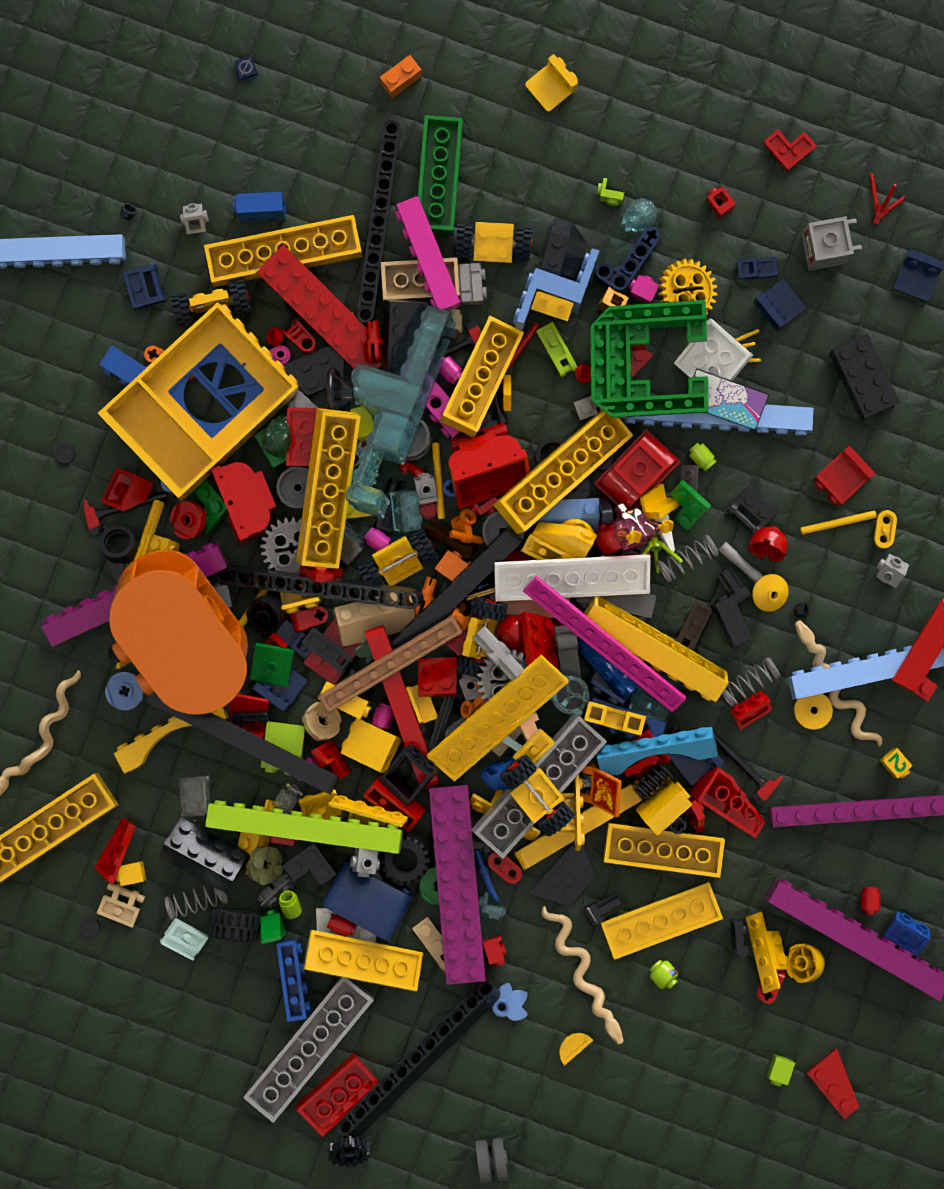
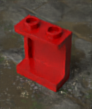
M848 446L813 480L815 481V486L820 491L824 490L829 495L827 498L833 505L841 506L876 473Z

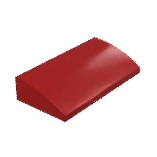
M353 1053L296 1104V1109L323 1137L379 1081L358 1056Z

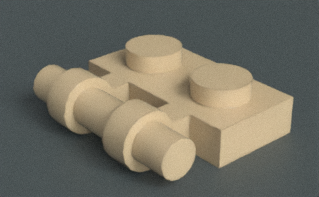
M109 883L107 890L113 891L112 897L103 896L97 914L133 928L141 910L135 907L134 904L136 901L144 903L146 896L139 894V891L126 889L119 883L117 885ZM119 895L130 898L128 903L118 900Z

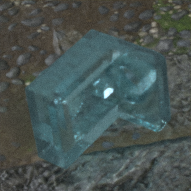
M487 892L484 893V896H480L479 908H482V913L489 914L490 918L495 919L505 916L506 907L487 904Z

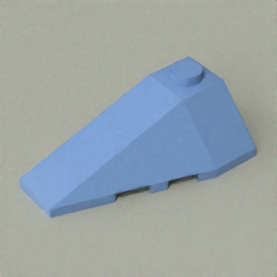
M599 498L560 500L537 520L534 525H537L539 522L562 524L568 519H580L588 523L596 534L599 529L600 519Z

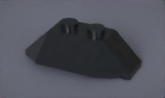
M554 218L541 270L576 282L581 270L587 242L573 222Z

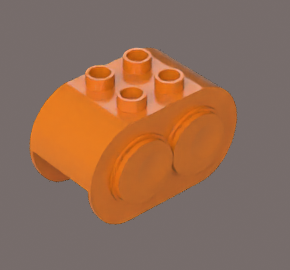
M159 550L144 554L131 562L119 577L110 609V629L116 641L112 645L115 655L124 665L132 661L140 672L135 677L144 693L150 695L155 692L163 703L176 711L186 714H206L224 707L239 693L246 678L248 640L244 628L197 564L188 556L176 551Z

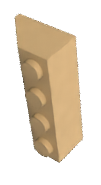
M443 258L457 295L460 296L457 258ZM418 260L381 262L383 301L384 299L432 298L431 293H427L424 288L423 282L426 281L424 275H419L416 264H418Z
M392 592L390 594L391 598L397 601V595ZM358 602L333 609L342 647L362 643L366 637L365 631L380 625H384L387 635L399 633L415 618L414 609Z

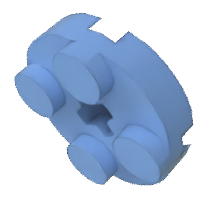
M120 672L110 678L105 689V695L108 702L115 708L131 710L143 701L145 693L137 683L135 674ZM123 686L130 688V692H128L126 697L124 694H120Z

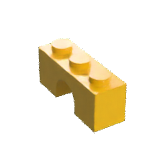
M588 701L583 720L641 735L646 716Z

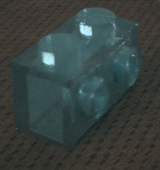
M402 490L390 492L394 530L400 532L420 530L422 516L419 513L420 497L417 491Z

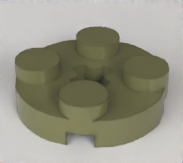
M261 845L251 852L250 863L247 862L246 866L247 874L251 880L258 884L266 885L273 882L283 873L282 856L278 849ZM264 861H266V867L262 868V866H264Z

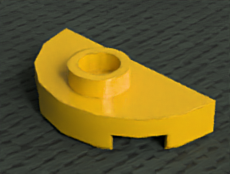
M573 1033L567 1036L561 1043L559 1050L563 1065L565 1066L594 1040L583 1033Z

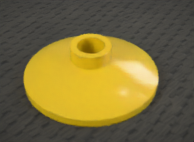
M767 574L762 576L755 583L752 590L754 604L759 609L767 612L779 609L787 600L788 585L779 575Z

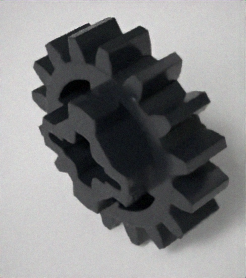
M342 1136L340 1140L334 1139V1143H329V1147H327L328 1160L332 1161L333 1165L338 1163L339 1167L346 1165V1168L350 1165L356 1167L357 1164H363V1160L368 1161V1156H370L369 1142H365V1139L359 1140L358 1136L354 1138L352 1136L348 1138Z

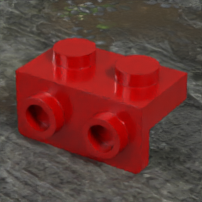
M761 690L729 711L737 727L742 730L773 711L770 705V699Z

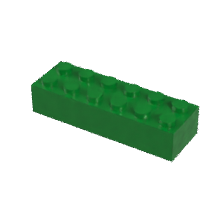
M424 116L418 197L433 234L454 236L463 118Z

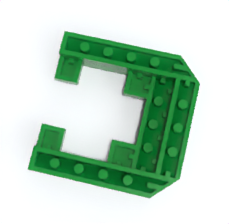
M696 300L609 306L591 325V400L611 418L708 413L710 400L708 376L688 377L689 394L651 396L650 380L632 381V346L650 345V329L687 327L688 343L707 342L706 301Z

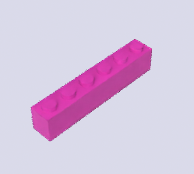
M416 196L396 204L397 211H395L398 222L402 221L404 225L402 229L405 240H410L412 246H409L412 257H416L418 260L416 267L419 275H424L426 281L423 282L426 292H430L433 299H430L433 310H438V313L442 314L460 307L459 297L419 197Z

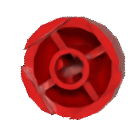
M613 519L612 525H602L600 523L598 525L599 529L596 532L595 543L603 555H611L623 547L621 544L625 540L628 542L627 539L618 536L619 532L629 535L632 529L620 519Z
M775 526L763 527L754 532L748 549L760 559H764V555L769 557L771 562H780L784 560L788 542L786 536L779 528Z
M520 615L506 616L504 621L499 622L497 632L498 635H501V642L510 651L516 650L517 653L524 648Z

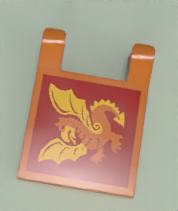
M589 762L581 770L582 773L592 775L591 791L586 790L585 794L580 792V796H583V802L591 803L614 817H619L622 781L596 768L594 763Z

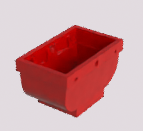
M646 429L593 485L600 492L606 494L607 498L620 511L621 509L618 505L624 504L627 510L623 511L625 513L636 509L641 504L640 497L659 485L681 461Z
M494 431L458 443V450L449 458L452 488L459 510L506 494L530 473L528 455L525 449L522 450L515 438L506 435L496 437Z
M240 462L211 468V478L222 495L228 510L226 515L239 547L248 544L250 540L262 536L268 529L270 514L275 513L276 510L275 502L262 471L254 473L248 465Z

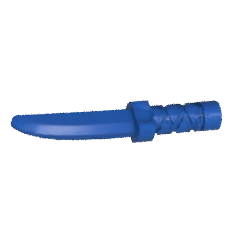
M474 850V856L480 868L478 870L479 874L482 875L492 898L495 901H499L487 872L490 870L484 862L482 852Z

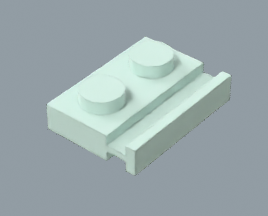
M175 918L165 932L163 939L160 940V943L193 961L195 955L199 953L209 937L207 934Z

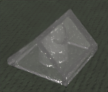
M209 776L179 778L182 817L207 815L208 805L211 803Z

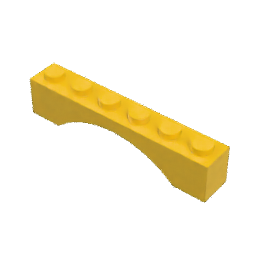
M223 707L211 712L225 720L229 718ZM173 716L168 719V724L164 726L159 724L151 729L152 733L146 736L143 733L135 737V742L130 745L127 743L117 747L118 751L113 754L124 774H127L145 764L149 753L163 737L177 729L192 725Z

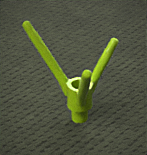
M654 531L641 555H646L649 550L654 552L655 570L659 574L660 571L657 561L659 562L658 551L662 548L678 562L682 563L683 560L669 549L658 537V532Z

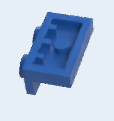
M897 911L894 920L884 932V937L918 956L930 940V930L924 924L912 920L909 915Z

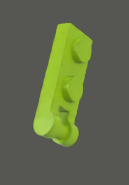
M551 322L538 329L536 333L559 376L563 378L566 376V373L574 372L577 364L554 323ZM566 359L568 364L562 367L560 362Z

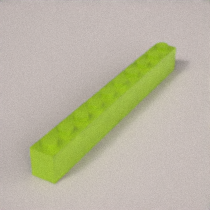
M215 800L214 803L208 805L205 827L397 854L400 853L403 829H399V826L387 824V827H381L379 822L368 821V825L360 824V820L349 819L348 822L341 821V817L329 816V819H323L321 814L310 813V817L302 816L303 812L291 811V814L283 813L284 809L272 808V811H264L263 806L253 805V808L250 809L245 808V804L234 803L233 806H228L226 801Z

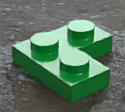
M205 479L194 493L206 506L204 508L207 512L204 532L207 534L214 530L228 513L220 491L210 479Z
M684 480L669 494L683 506L673 519L687 531L711 506Z

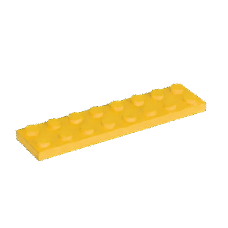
M540 655L518 677L504 686L427 754V758L433 761L439 769L455 782L569 683L568 679L546 658Z

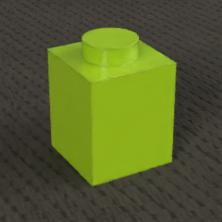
M774 1054L767 1073V1077L771 1080L770 1083L782 1087V1084L788 1086L795 1062Z

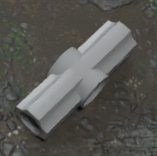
M484 626L472 637L483 649L489 661L494 666H498L508 679L513 681L522 673L523 667L513 658L508 647L503 642L498 641L488 628Z

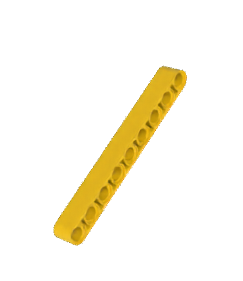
M631 783L621 789L619 814L642 801L633 790ZM593 805L580 813V815H584V826H581V833L585 835L614 816ZM556 832V834L548 837L544 834L537 838L536 841H532L517 850L514 854L523 870L575 841V834Z

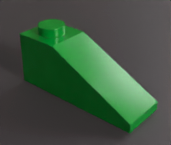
M276 909L265 911V915L261 916L262 944L281 940L287 934L281 911L276 912Z

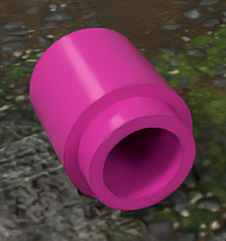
M450 356L447 358L442 357L436 363L438 366L436 370L448 383L451 382L454 385L459 381L463 373L462 369Z
M371 527L363 537L366 544L376 552L391 544L389 543L391 539L378 528Z
M380 703L379 707H376L371 725L384 731L385 729L389 730L394 717L391 706Z

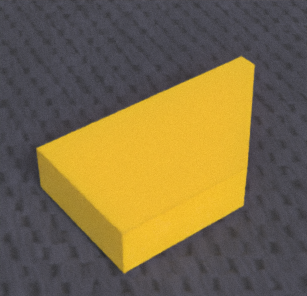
M504 375L503 377L504 411H511V375Z

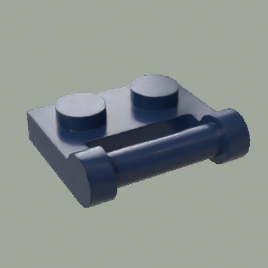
M150 264L123 272L134 310L167 301L158 278L157 264ZM146 273L150 274L156 295L151 298L144 277Z

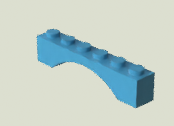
M702 727L691 731H681L669 735L663 734L658 737L604 745L597 752V760L600 770L613 776L622 774L629 766L643 758L658 754H680L696 760L717 757V745L712 727Z

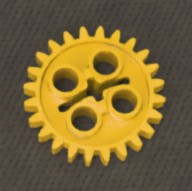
M683 259L680 262L679 260L674 262V265L667 266L668 270L663 271L665 276L659 278L663 282V284L658 285L662 289V292H659L658 295L663 296L660 303L679 302V297L682 301H696L697 295L700 300L706 301V312L713 309L710 304L716 303L712 297L717 295L716 292H713L717 285H712L715 278L709 277L711 271L705 272L706 265L700 267V261L694 263L693 259L688 261ZM693 276L696 278L697 283L693 281ZM676 278L679 280L680 285H677ZM697 287H702V290L673 293V290L678 291L682 289H693Z

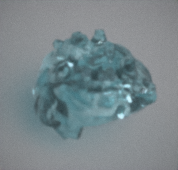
M641 198L631 202L621 222L622 225L625 224V232L631 230L643 232L656 222L657 209L652 201Z

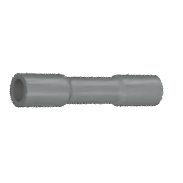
M727 542L719 548V551L728 560L737 565L754 583L763 576Z

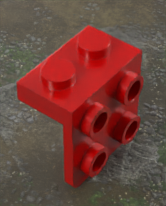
M237 694L230 701L228 721L232 723L231 716L233 713L268 712L269 700ZM267 722L235 724L264 739Z

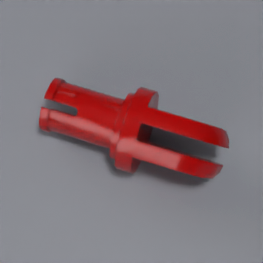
M368 321L369 339L365 341V346L368 349V358L373 364L376 361L380 363L383 360L382 345H384V340L380 338L379 321Z

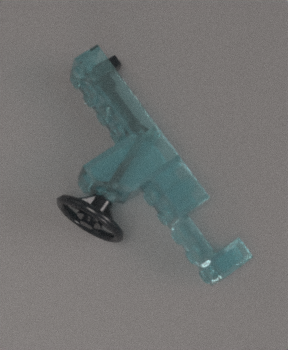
M429 305L426 311H423L421 314V324L415 330V340L408 349V358L406 364H403L401 367V376L358 363L357 368L353 370L351 375L353 387L342 380L338 369L332 367L327 373L326 398L329 410L346 411L350 406L358 404L364 406L369 414L374 417V427L367 436L365 451L363 450L360 454V464L358 469L354 470L352 485L346 491V500L355 510L380 518H384L390 500L381 490L372 488L381 461L385 459L404 465L450 341L458 342L460 332L458 329H455L456 323L450 312Z

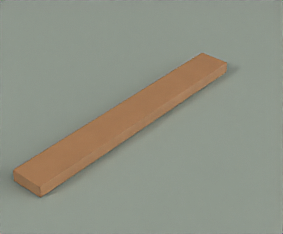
M452 615L321 693L318 697L329 713L463 632Z

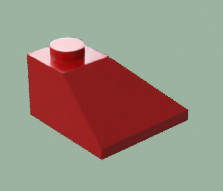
M116 467L101 502L121 511L128 510L147 500L154 483Z

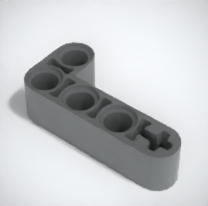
M565 625L554 627L560 672L568 679V682L573 680L582 685L577 636ZM569 683L565 685L566 691L568 693L567 696H570V693L572 695H578V693L572 692Z

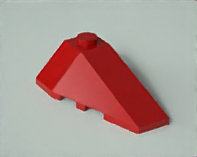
M718 767L699 778L689 793L693 799L700 801L702 805L755 839L766 823L747 799L746 794L739 788L735 779Z

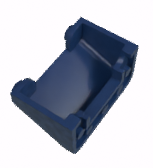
M351 858L350 860L345 859L321 904L330 911L376 936L390 941L414 897L411 894L412 891L405 886L395 888L371 874L369 877L358 876V872H353V868L350 866Z

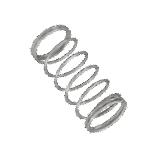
M704 535L703 537L704 546L700 542L694 541L696 553L691 547L685 546L687 558L682 552L676 551L677 555L679 552L693 570V565L687 553V547L703 565L696 548V542L704 549L711 560L712 558L707 546L715 557L719 556L718 550L709 535ZM667 556L669 568L662 561H657L659 569L668 583L672 582L671 576L676 580L669 563V557L685 575L681 563H677L671 556Z
M766 657L762 661L765 671L759 665L754 664V671L756 676L749 670H745V676L748 683L741 676L736 677L739 688L733 682L728 681V688L731 695L726 689H724L722 695L732 708L733 706L735 707V704L737 705L738 703L731 691L729 683H731L741 693L744 699H746V696L738 681V677L746 683V685L751 689V691L754 694L755 691L748 679L747 672H749L757 680L761 687L764 688L757 674L755 666L761 669V671L773 683L765 667L764 660L771 673L777 679L780 678V673L769 657Z
M203 885L206 902L205 909L202 907L194 888L193 893L196 905L195 912L190 907L184 891L183 896L186 908L185 915L181 912L174 894L173 899L175 903V910L170 897L168 896L165 897V906L169 918L173 921L175 918H177V908L180 914L186 917L187 905L191 912L196 914L197 902L203 910H206L207 898L210 904L213 907H216L217 895L224 905L228 902L227 895L225 892L219 889L217 890V888L214 887L216 904L214 906L207 894L205 886Z

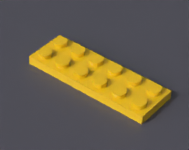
M710 882L600 923L615 960L722 920L723 917Z
M311 930L303 970L416 992L423 952Z

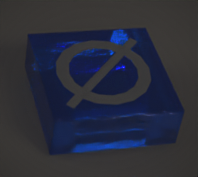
M252 55L234 61L240 81L258 75Z

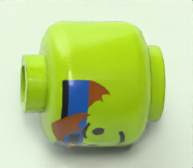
M659 960L651 967L650 979L659 989H665L666 987L671 989L677 984L678 971L669 961Z

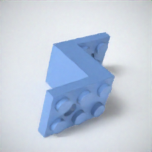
M592 248L590 254L586 253L576 282L535 268L534 274H529L525 289L528 291L524 290L519 304L521 309L517 308L513 320V324L516 325L515 328L523 330L537 291L573 302L571 312L577 314L599 250Z

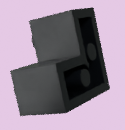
M316 842L283 865V868L293 882L310 870L320 886L338 873Z

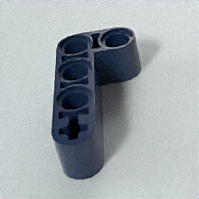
M648 227L618 270L608 263H600L595 270V279L606 288L611 287L623 293L658 244L660 231L656 227ZM651 234H653L654 238H652L649 244L647 245L646 242L648 236H651ZM637 249H643L645 251V255L638 256L635 251ZM631 264L634 266L635 270L633 272H628L625 269V266ZM601 269H605L608 271L609 275L606 277H602L599 275L598 271ZM622 280L624 286L621 288L616 287L614 282Z

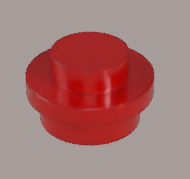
M278 327L270 329L266 336L267 342L272 346H279L284 339L283 331Z
M580 364L576 368L575 377L579 382L587 383L591 381L590 365Z
M434 502L420 504L418 507L419 515L424 519H432L437 514L436 504Z

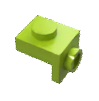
M603 178V183H599L597 194L600 195L599 201L607 202L611 206L622 205L624 192L607 190V178Z

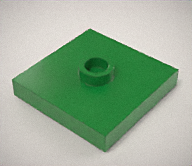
M256 642L250 680L288 687L294 650Z

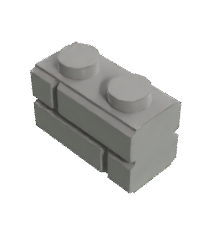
M481 263L459 264L458 275L461 306L483 304V299L487 298L486 287H482V280H486L485 268H481Z

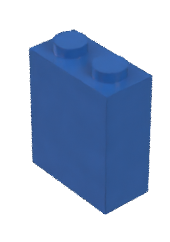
M282 192L236 194V200H233V211L241 222L286 220L285 199Z

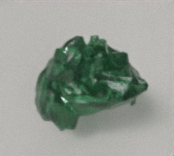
M278 416L276 420L272 419L267 428L261 433V449H265L266 452L275 457L284 456L289 451L293 441L286 418L282 420Z

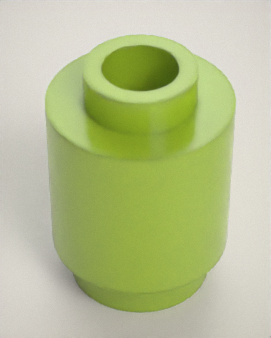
M697 443L689 450L691 452L689 457L704 471L717 462L714 459L715 456L704 443L701 445Z
M289 890L281 893L279 904L284 917L295 919L300 916L302 907L297 895Z

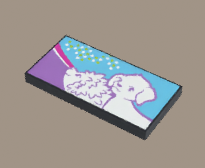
M696 368L693 377L708 376L710 399L708 414L756 430L769 393Z

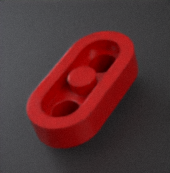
M496 852L491 853L488 858L490 868L508 883L514 884L519 882L522 877L521 868L507 856L501 858L500 864H495L494 859L501 857ZM510 870L516 871V875L514 877L509 876Z

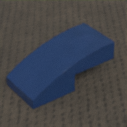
M777 257L739 259V279L779 277Z
M285 620L276 631V634L302 657L306 658L312 651L302 643L307 635L302 631L295 633L293 624Z

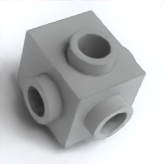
M192 203L183 206V214H180L182 226L185 225L187 235L206 232V222H209L207 210L203 211L202 203Z
M888 554L885 560L882 558L876 567L878 569L876 577L882 582L897 588L905 577L909 564L903 562L898 557Z
M355 848V854L351 857L350 866L353 868L352 871L358 872V876L369 877L370 874H376V870L378 871L380 866V859H377L378 851Z

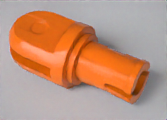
M427 576L422 589L423 600H426L424 608L433 600L434 597L432 595L438 580L433 578L429 586L431 577ZM422 603L415 608V616L419 614Z

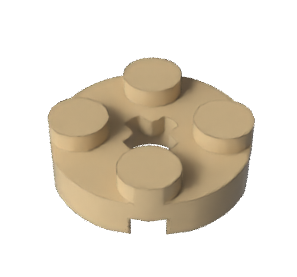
M319 701L307 708L302 716V722L306 731L314 740H329L338 734L341 716L337 709L328 713L323 703ZM319 717H320L321 719L324 718V719L326 720V721L324 722L325 725H322V724L319 722Z

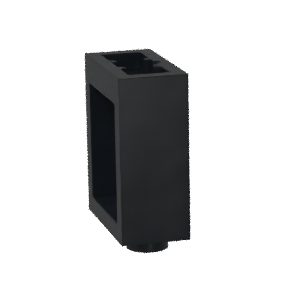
M725 595L714 600L715 604L711 607L730 648L753 639L734 597L728 598Z
M411 743L402 750L379 779V782L408 807L418 798L440 769L435 766L433 761L424 756L419 748ZM406 757L427 775L415 791L395 773Z

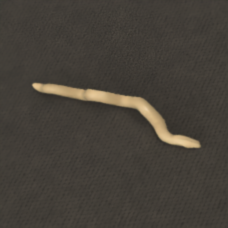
M801 620L797 621L795 627L800 640L807 646L809 652L815 653L812 662L813 667L822 666L823 669L830 668L829 664L823 662L826 648L821 644H816L813 632ZM841 689L829 692V700L833 707L837 709H856V716L851 724L852 735L859 740H875L880 747L883 739L879 734L863 732L860 729L866 716L864 704L859 700H840L838 695Z
M80 670L73 677L62 681L58 685L56 698L59 703V709L55 713L44 716L39 724V734L43 739L41 747L23 758L19 766L9 767L3 771L0 776V796L8 788L11 776L26 774L35 762L41 760L51 751L53 738L49 732V726L53 722L66 717L69 704L65 697V690L80 680Z
M543 906L541 914L544 919L559 922L563 925L555 939L556 951L563 956H579L581 958L580 965L573 975L574 985L579 990L594 997L592 1003L593 1014L605 1020L607 1033L618 1045L622 1044L624 1040L619 1023L613 1018L610 1010L602 1008L605 1000L604 991L583 980V975L591 963L588 951L581 947L565 946V940L572 929L571 920L563 914L548 913L546 906Z

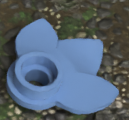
M510 983L502 985L499 988L500 998L492 1005L494 1014L499 1017L507 1016L513 1021L525 1018L528 1014L521 1006L525 1003L528 993L523 990L512 991ZM500 1003L505 1004V1010L500 1011L498 1005Z

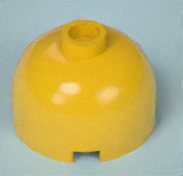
M796 944L788 950L790 952L786 956L788 966L786 971L796 982H813L821 976L825 967V959L817 947L811 944Z

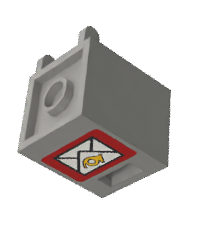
M847 216L808 223L801 235L809 271L844 265L853 256L854 251L862 250L861 245L852 246L848 226L856 224V219L847 220Z

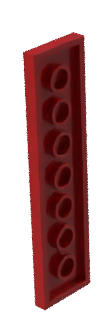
M284 245L256 272L365 381L382 365V361L380 363L376 361L374 364L369 361L368 349L365 346V341L369 339L368 329Z

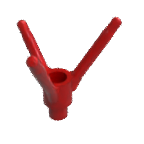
M871 173L870 182L875 210L872 223L879 225L881 219H884L885 215L905 200V197H901L889 207H886L897 187L894 184L883 205L878 204L874 175Z

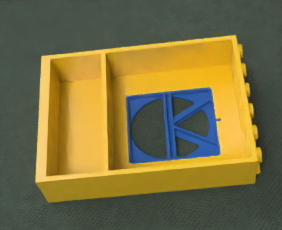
M218 302L98 412L100 417L181 502L211 475V468L221 466L299 393L298 381L291 374L288 376L285 373L284 366L278 360L276 362L272 360L270 351L265 346L262 348L259 346L258 339L251 332L249 334L246 332L244 324L238 318L235 320L232 318V312L225 304L221 306ZM217 362L218 364L211 383L199 368L205 364ZM226 364H230L239 370L245 380L244 384L218 390ZM191 375L232 415L231 418L219 423H206L196 419L189 413L184 402V389ZM174 387H176L175 390L173 391V393L171 394L170 391H171ZM246 392L245 400L239 410L224 397Z

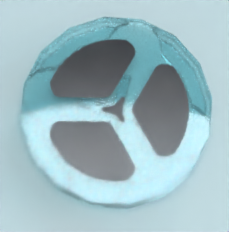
M565 676L569 683L551 698V701L558 711L565 714H576L587 705L589 689L581 678Z

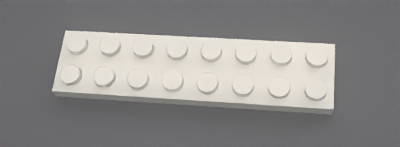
M650 555L494 562L495 601L533 600L523 592V589L536 575L564 598L650 594Z

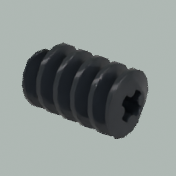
M658 762L655 764L657 769L649 768L651 774L643 773L645 779L637 778L639 785L634 782L631 783L633 790L645 804L644 797L651 800L650 792L657 794L656 787L663 789L662 782L669 784L668 777L675 779L672 773L663 764Z

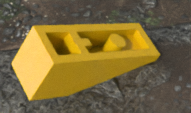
M539 522L532 535L575 558H585L597 537L592 531L581 526Z
M532 534L529 535L521 550L537 560L575 558Z

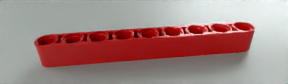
M384 625L365 631L375 661L393 651ZM399 670L384 679L382 683L405 747L412 743L427 757L429 751L427 750L423 733ZM411 762L420 785L427 775ZM437 774L424 790L440 785Z

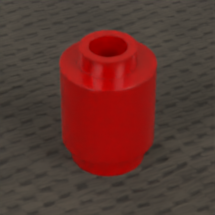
M863 887V891H861V910L865 911L867 915H876V911H880L881 904L879 887Z
M332 913L327 928L331 929L330 931L348 937L349 935L353 936L357 925L338 914Z

